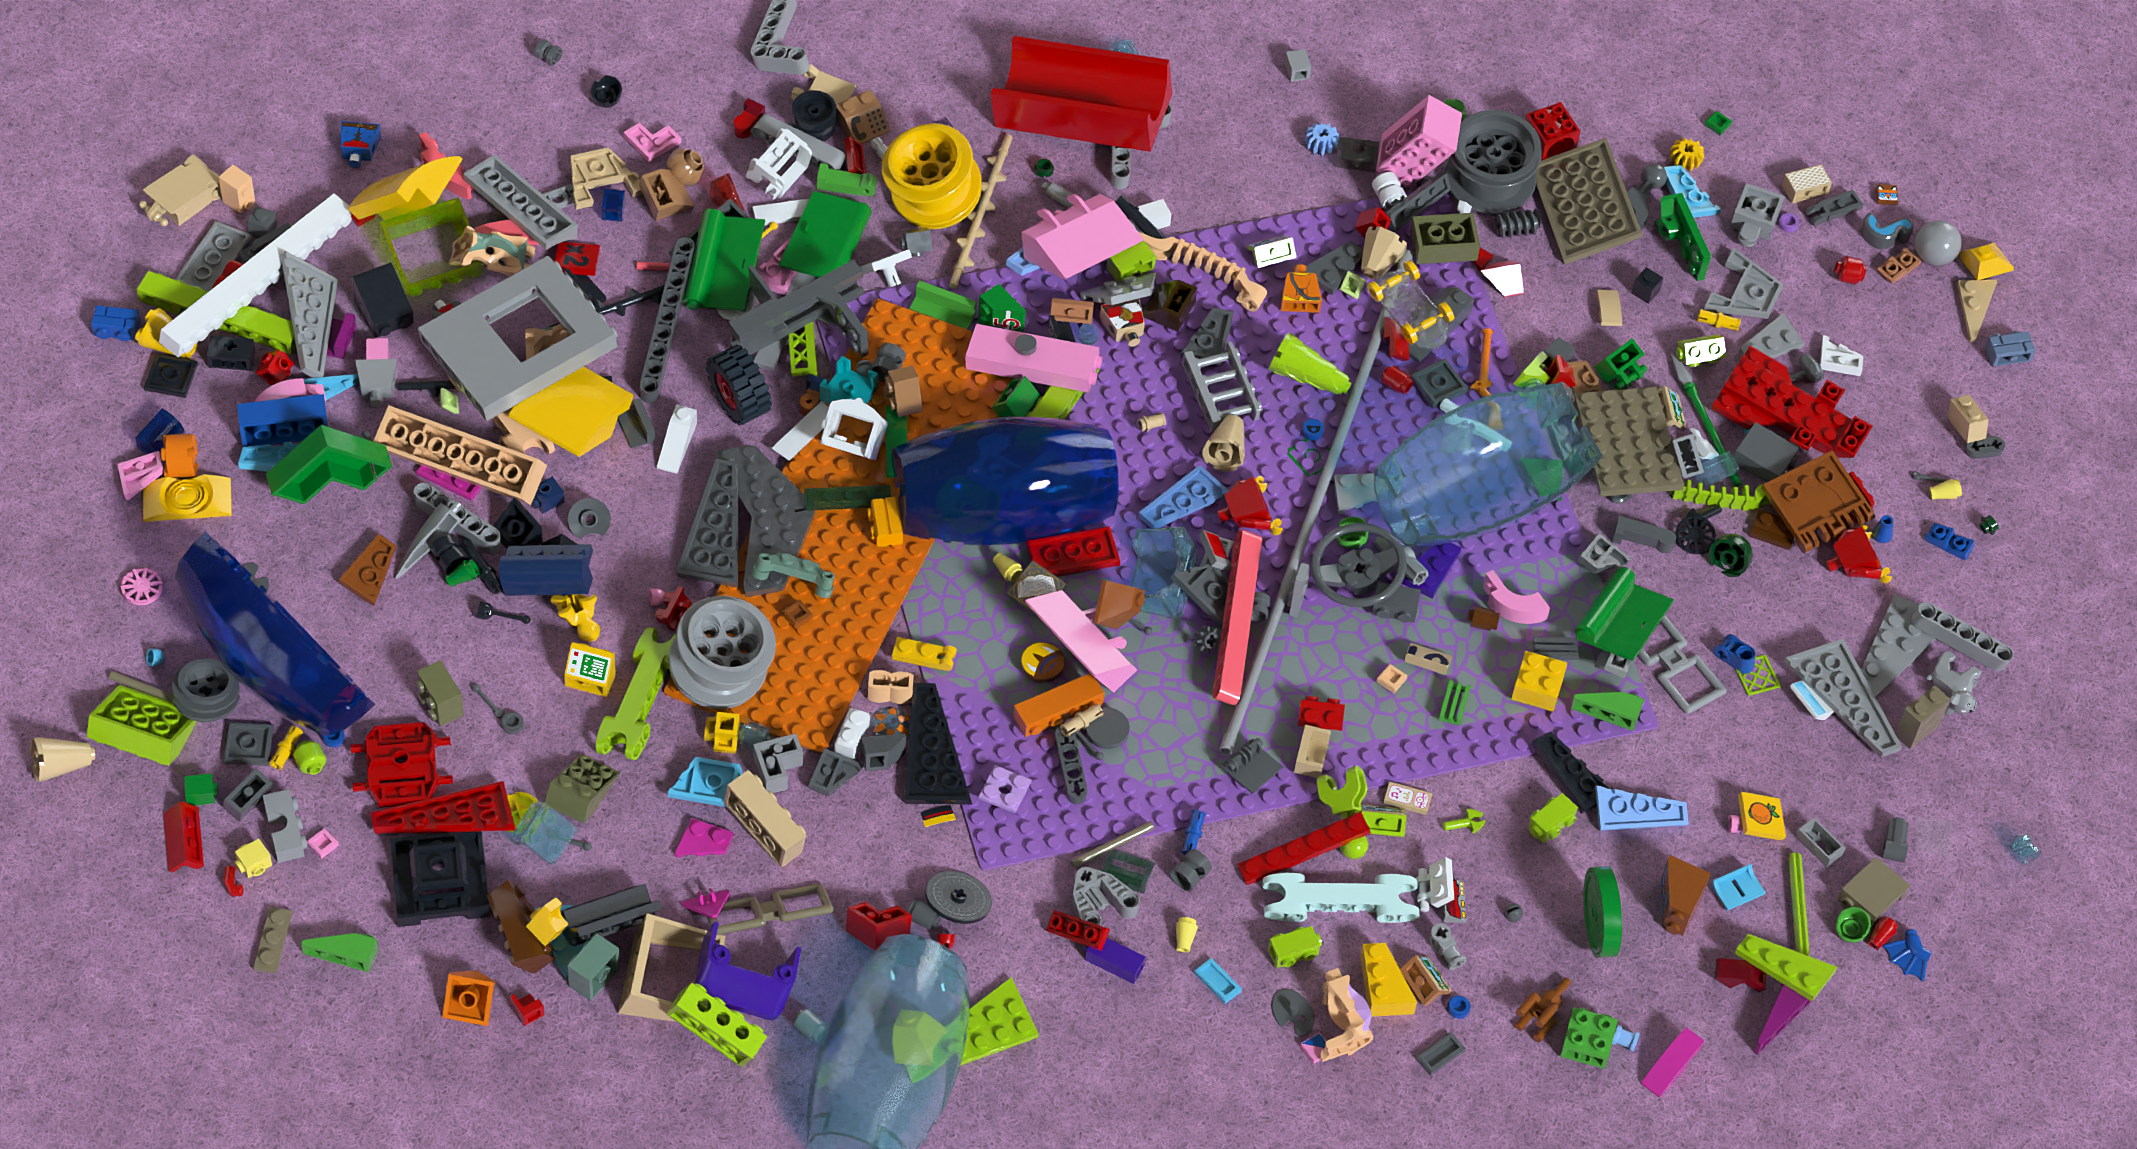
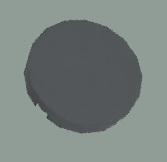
M1102 708L1103 711L1100 712H1103V716L1090 722L1089 726L1085 729L1087 738L1090 742L1095 743V746L1102 749L1118 748L1128 739L1129 721L1117 709Z

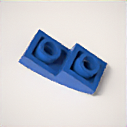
M1937 523L1933 524L1925 537V540L1930 544L1965 561L1974 547V540L1955 535L1954 528Z

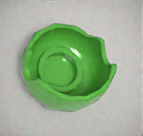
M1350 516L1342 519L1339 522V527L1351 523H1366V521L1360 517ZM1350 532L1336 539L1338 544L1346 549H1358L1366 543L1368 532Z
M1853 906L1841 911L1835 923L1838 936L1849 943L1862 941L1869 933L1871 927L1868 913L1861 908Z

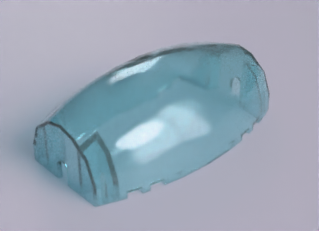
M1562 384L1536 385L1534 388H1517L1511 392H1500L1480 398L1428 423L1419 429L1417 433L1404 440L1398 448L1394 449L1377 466L1374 472V491L1386 524L1395 537L1405 546L1441 545L1493 533L1539 512L1576 485L1600 461L1603 455L1587 427H1581L1580 431L1577 429L1575 419L1578 416V412Z
M895 935L887 937L862 966L836 1006L822 1037L814 1062L807 1107L808 1149H917L922 1142H925L933 1124H936L955 1084L967 1039L970 1002L969 975L967 966L955 952L936 941L922 936Z

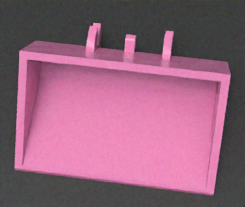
M1071 194L1066 199L1074 206L1068 207L1066 211L1056 210L1053 214L1045 208L1040 209L1036 213L1043 220L1037 222V225L1022 231L1024 259L1064 280L1144 241L1115 201L1102 194L1083 201L1076 194Z
M1062 590L1025 600V603L1088 671L1113 693L1137 671L1132 663L1118 650V648H1125L1127 641L1122 636L1108 639L1091 621H1094L1096 608L1082 611Z

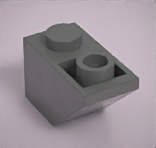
M894 734L861 737L860 755L865 771L887 770L905 754L906 735Z

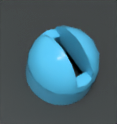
M148 649L146 653L147 665H161L165 660L163 652L160 649Z

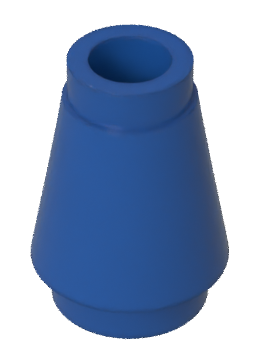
M1882 516L1872 530L1873 538L1879 543H1887L1893 537L1894 520L1891 516Z

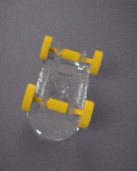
M1411 260L1403 263L1406 272L1399 268L1397 271L1385 273L1376 281L1367 284L1371 297L1376 302H1380L1397 322L1408 343L1429 350L1436 349L1446 342L1449 335L1448 323L1454 320V314L1446 302L1440 303L1437 308L1416 283L1415 280L1420 278V273Z

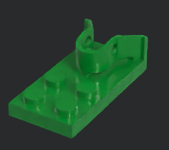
M1683 193L1663 196L1661 198V219L1655 220L1658 232L1666 241L1678 239L1682 257L1687 259L1689 263L1690 274L1695 276L1696 281L1704 280L1711 254Z

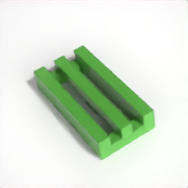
M1449 680L1439 717L1440 721L1460 726L1470 685L1465 687L1462 686V683L1458 682L1457 685L1454 684V681ZM1453 689L1456 692L1448 717L1445 716L1451 690ZM1464 692L1458 718H1453L1459 694Z

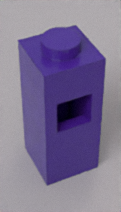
M1109 938L1106 939L1102 951L1089 946L1084 948V952H1086L1085 961L1133 984L1145 966L1146 956Z

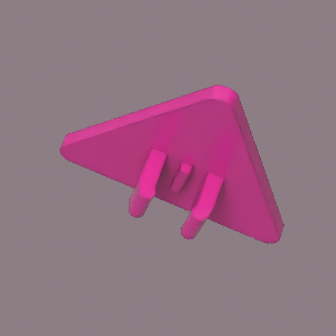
M710 888V894L704 896L701 891H698V897L682 901L681 906L710 918H717L730 895V891L724 890L714 893L712 888Z

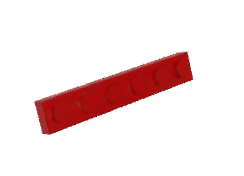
M1359 812L1240 862L1238 867L1246 885L1262 880L1268 875L1277 874L1343 846L1352 840L1369 835L1371 831L1362 812Z

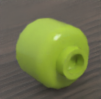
M310 740L298 744L293 754L299 770L304 774H318L327 762L321 745Z

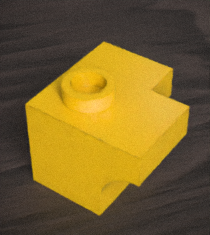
M717 712V716L706 718L704 741L714 742V752L736 754L740 715Z
M556 897L544 905L542 909L540 907L537 908L530 915L532 920L526 926L544 946L556 939L568 926V922L562 917L560 912L562 903Z

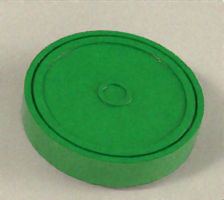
M1610 866L1589 867L1585 874L1583 888L1584 920L1589 946L1595 958L1616 957L1619 954L1622 940V911L1617 880Z

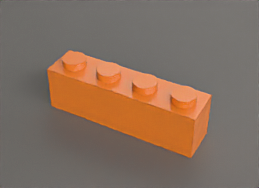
M1089 673L1014 705L1013 718L1025 737L1037 735L1046 728L1056 727L1063 721L1074 718L1077 712H1083L1095 703L1101 706L1104 702L1105 692L1097 679Z

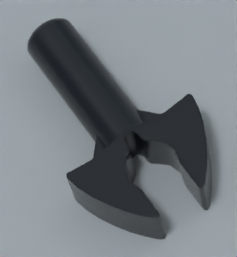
M1716 505L1702 513H1697L1692 508L1686 517L1697 515L1709 519L1721 513L1722 508L1720 505ZM1698 520L1697 526L1700 527L1702 521Z

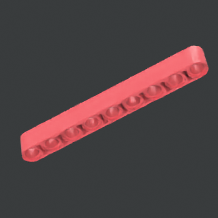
M1242 529L1238 531L1234 541L1232 567L1230 568L1213 687V699L1233 706L1237 704L1241 694L1262 536Z

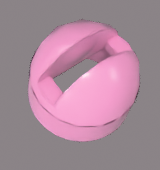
M658 588L649 589L651 606H658L664 602L665 593L663 590Z
M1729 815V833H1738L1743 830L1741 816Z

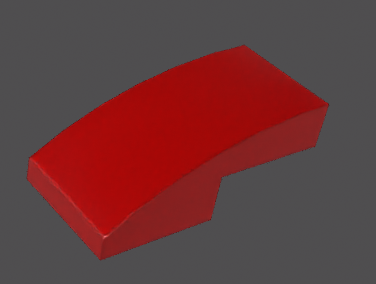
M1388 317L1384 318V338L1390 340L1389 356L1401 361L1409 360V345L1401 331L1402 324Z

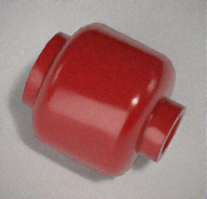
M1844 256L1841 261L1836 262L1834 273H1837L1839 281L1856 285L1859 281H1863L1866 274V266L1861 259Z

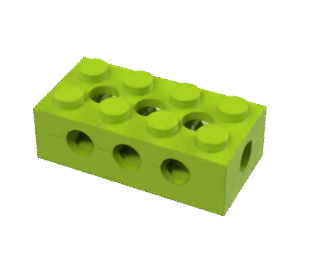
M691 982L679 992L665 1014L737 1065L742 1067L751 1061L768 1037L763 1034V1029L755 1024H749L744 1020L745 1017L735 1010L731 1011L720 998L711 997L706 993L707 990L703 986Z

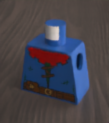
M341 121L342 158L349 159L348 165L352 168H359L361 160L372 161L381 139L380 124Z

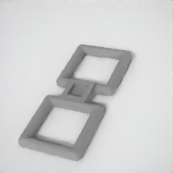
M1664 615L1660 623L1676 642L1651 656L1642 648L1638 656L1646 666H1651L1658 661L1664 666L1666 671L1657 676L1658 681L1684 713L1690 714L1726 694L1727 689L1699 655L1686 658L1680 649L1687 646V640L1668 617ZM1696 665L1715 690L1688 704L1670 682L1669 678Z

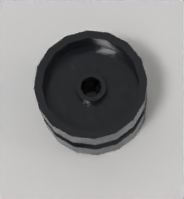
M817 90L801 93L792 103V127L821 141L828 140L836 131L837 105L834 99L828 93Z

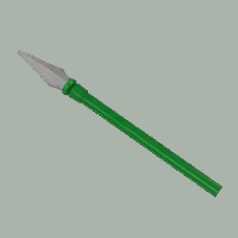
M1672 352L1671 355L1679 382L1684 386V391L1692 401L1734 487L1741 486L1742 482L1699 398L1695 384L1692 382V376Z

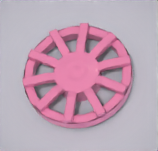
M148 568L133 569L123 577L121 582L123 597L134 605L150 604L157 600L163 591L161 577L157 572ZM153 578H156V579L158 580V581L150 582ZM127 581L133 583V585H126ZM159 585V588L156 590L151 586ZM133 588L130 592H125V589ZM150 591L155 593L152 597H149L148 594ZM135 593L136 599H133L130 596ZM140 596L146 597L144 600H139Z

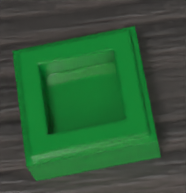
M1716 110L1705 121L1704 125L1718 135H1721L1733 121Z

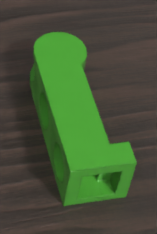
M820 163L817 189L853 195H874L877 178L874 175L829 169L828 164Z

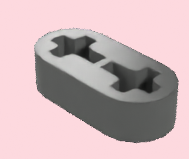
M1997 436L1986 437L1983 440L1967 443L1965 453L1974 459L1997 457L2003 453L2005 442Z

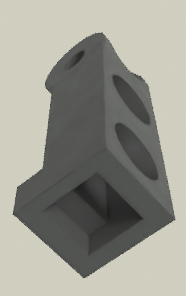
M1619 516L1612 542L1621 544L1622 540L1656 548L1661 553H1670L1674 548L1676 535L1671 530Z

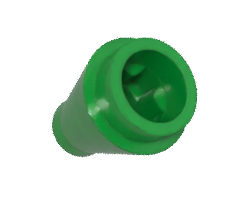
M472 559L469 561L464 560L445 578L447 583L453 587L475 580L480 572Z

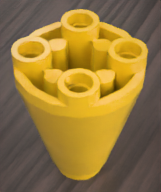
M161 308L151 309L145 317L146 325L143 329L140 328L135 336V339L138 340V345L174 355L159 343L161 329L173 319ZM196 343L188 353L184 352L179 357L184 358L186 356L190 359L196 351L198 344Z

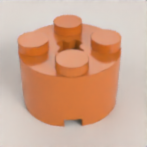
M194 434L163 435L164 448H161L162 461H166L164 466L165 477L197 476L198 463H196V455H198L196 436Z

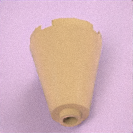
M1226 416L1203 447V458L1207 464L1209 462L1214 465V469L1222 472H1232L1237 470V467L1240 465L1242 466L1244 462V422L1239 416Z
M43 737L32 738L30 755L34 761L32 770L36 782H43L90 766L92 760H95L94 747H90V744L86 742Z

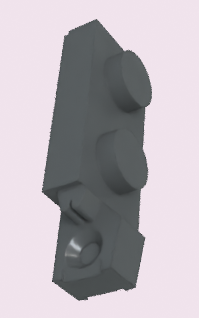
M286 223L254 240L252 246L239 252V257L245 264L291 228L290 224Z

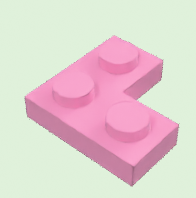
M639 122L624 132V138L648 162L681 143V137L669 125L652 135Z

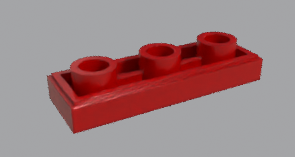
M1054 910L1046 931L1102 951L1110 929Z

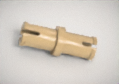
M1095 703L1085 711L1077 712L1074 718L1060 725L1061 732L1064 736L1069 737L1079 729L1087 728L1090 722L1103 716V712H1100L1103 711L1102 708Z

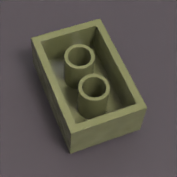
M1474 213L1413 216L1410 235L1416 264L1476 261L1478 259L1480 241Z

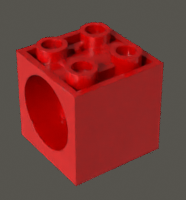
M1562 102L1526 114L1525 120L1535 129L1540 139L1541 161L1577 148L1581 131Z

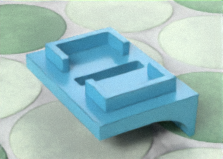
M1752 864L1713 880L1711 888L1726 911L1761 897L1766 893L1754 875ZM1732 881L1736 883V885L1742 892L1743 897H1741L1740 893L1738 892Z

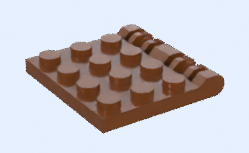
M1833 450L1763 484L1761 487L1796 539V544L1803 553L1819 546V540L1813 532L1816 529L1818 536L1825 543L1830 541L1831 538L1834 539L1840 536L1844 530L1853 529V521L1848 515L1850 512L1858 525H1862L1875 518L1873 509Z

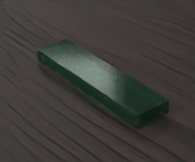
M890 485L806 488L804 490L806 511L871 508L872 499L892 497Z

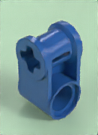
M1732 634L1726 635L1725 641L1713 649L1716 657L1741 673L1747 674L1753 671L1756 656L1755 649L1739 640L1736 636Z

